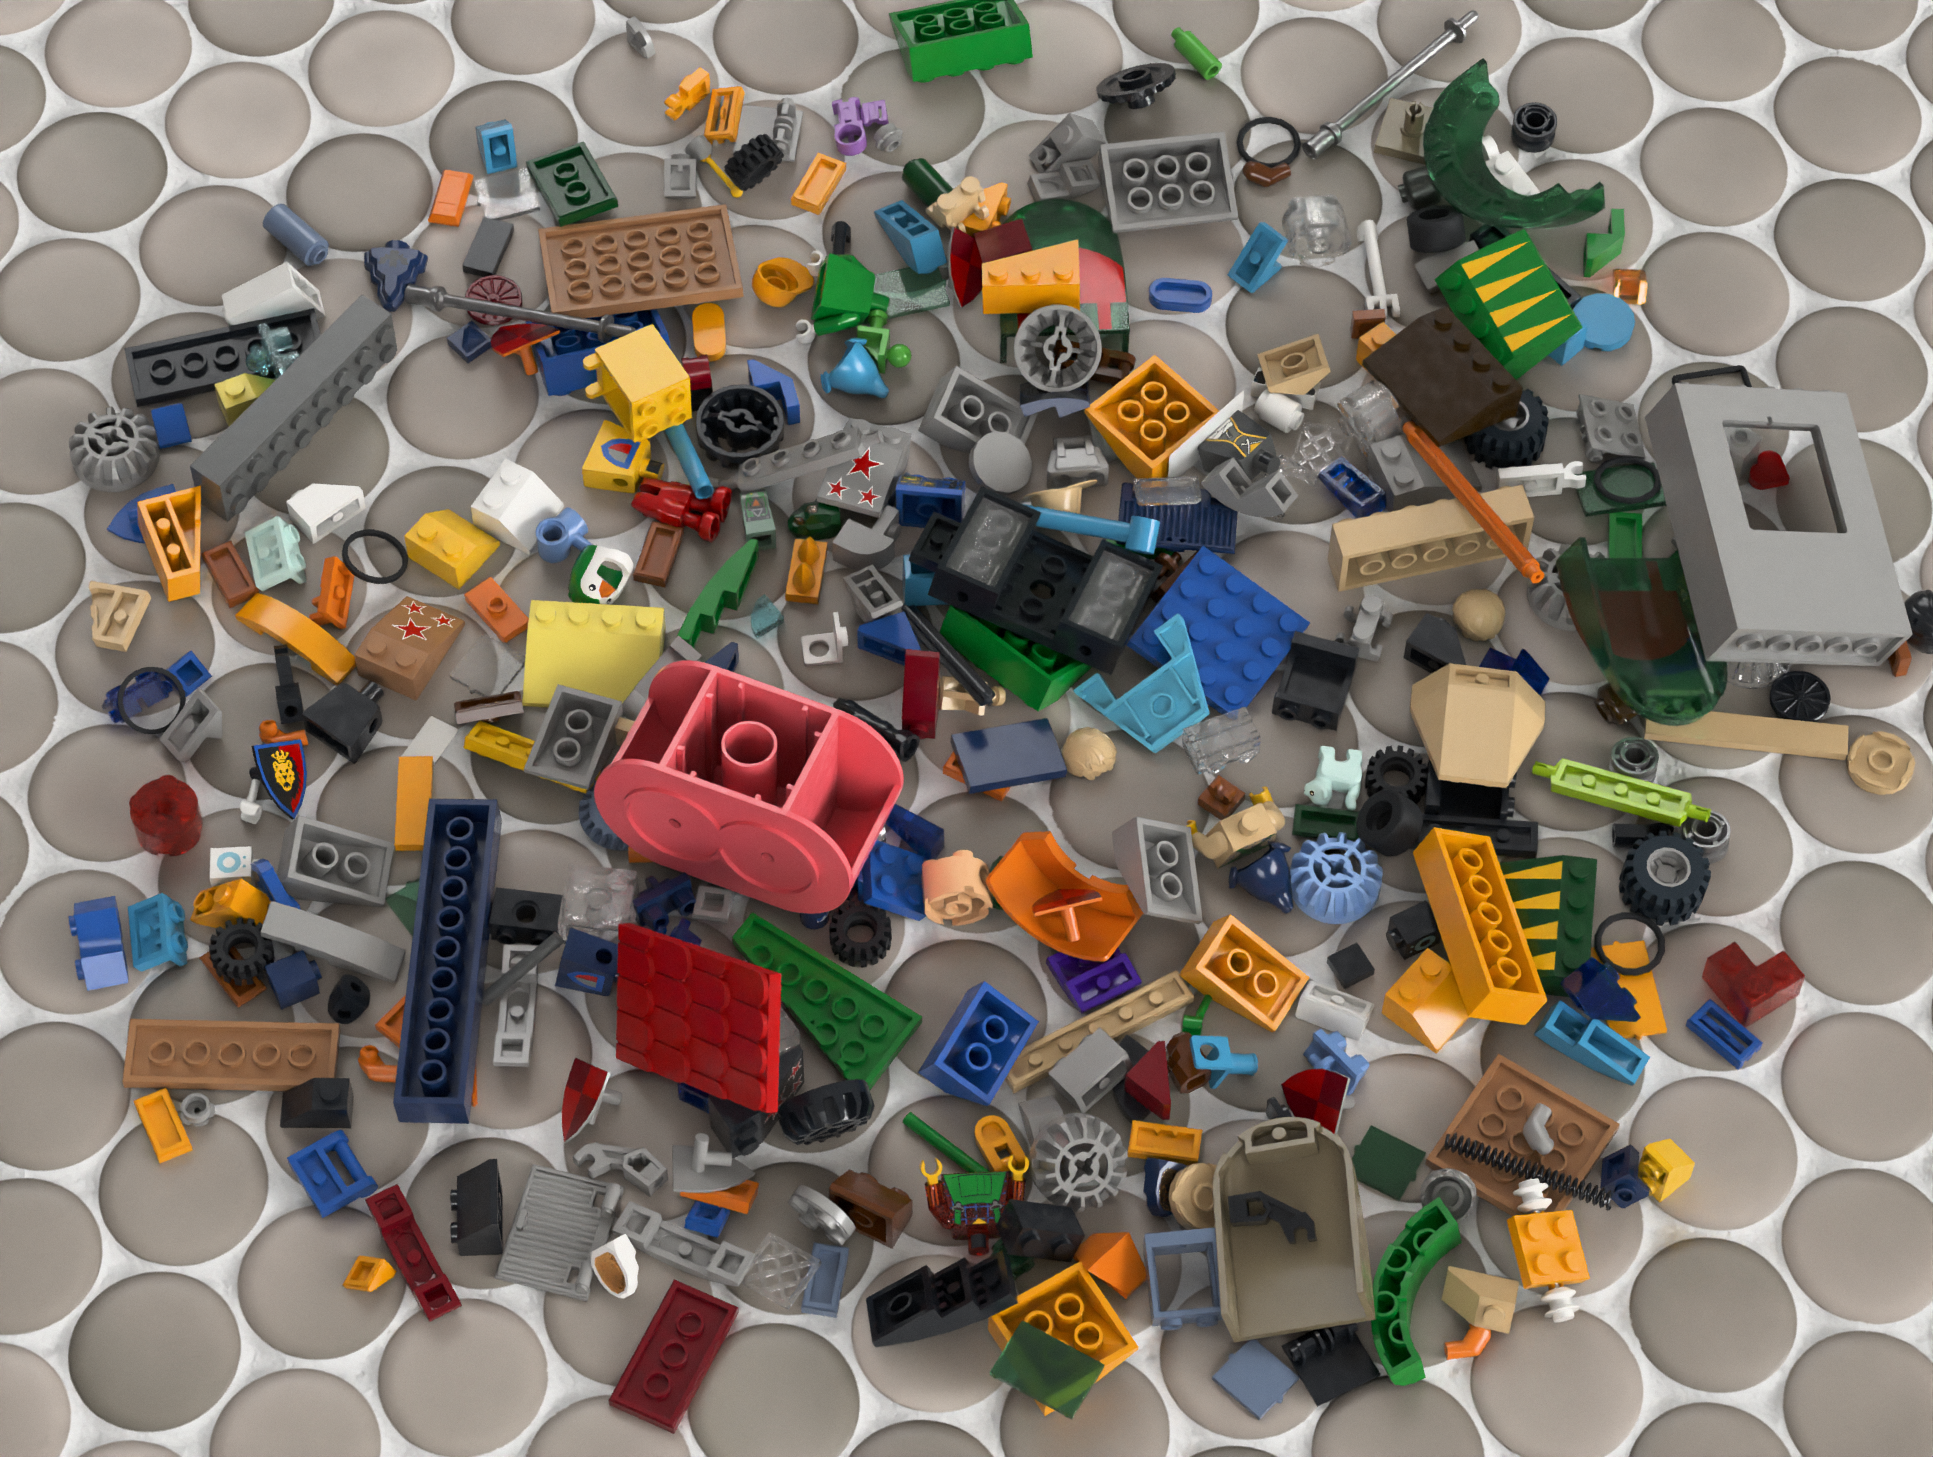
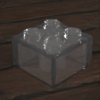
M569 864L558 919V931L564 941L563 944H566L570 928L618 944L620 942L618 939V924H633L635 909L632 900L637 898L639 893L637 871Z

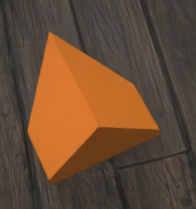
M1129 1232L1093 1233L1079 1246L1074 1254L1073 1259L1075 1261H1081L1083 1267L1088 1272L1094 1274L1125 1299L1147 1280L1145 1266Z

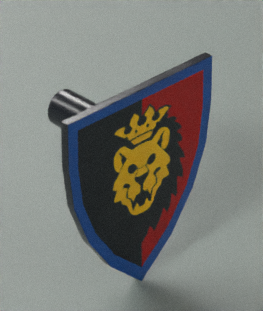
M301 739L251 746L256 765L249 771L251 779H260L270 796V800H273L277 807L289 818L295 819L303 802L307 778L305 755Z

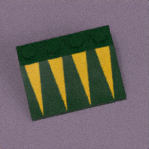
M1559 855L1499 863L1545 995L1584 999L1589 981L1597 859Z

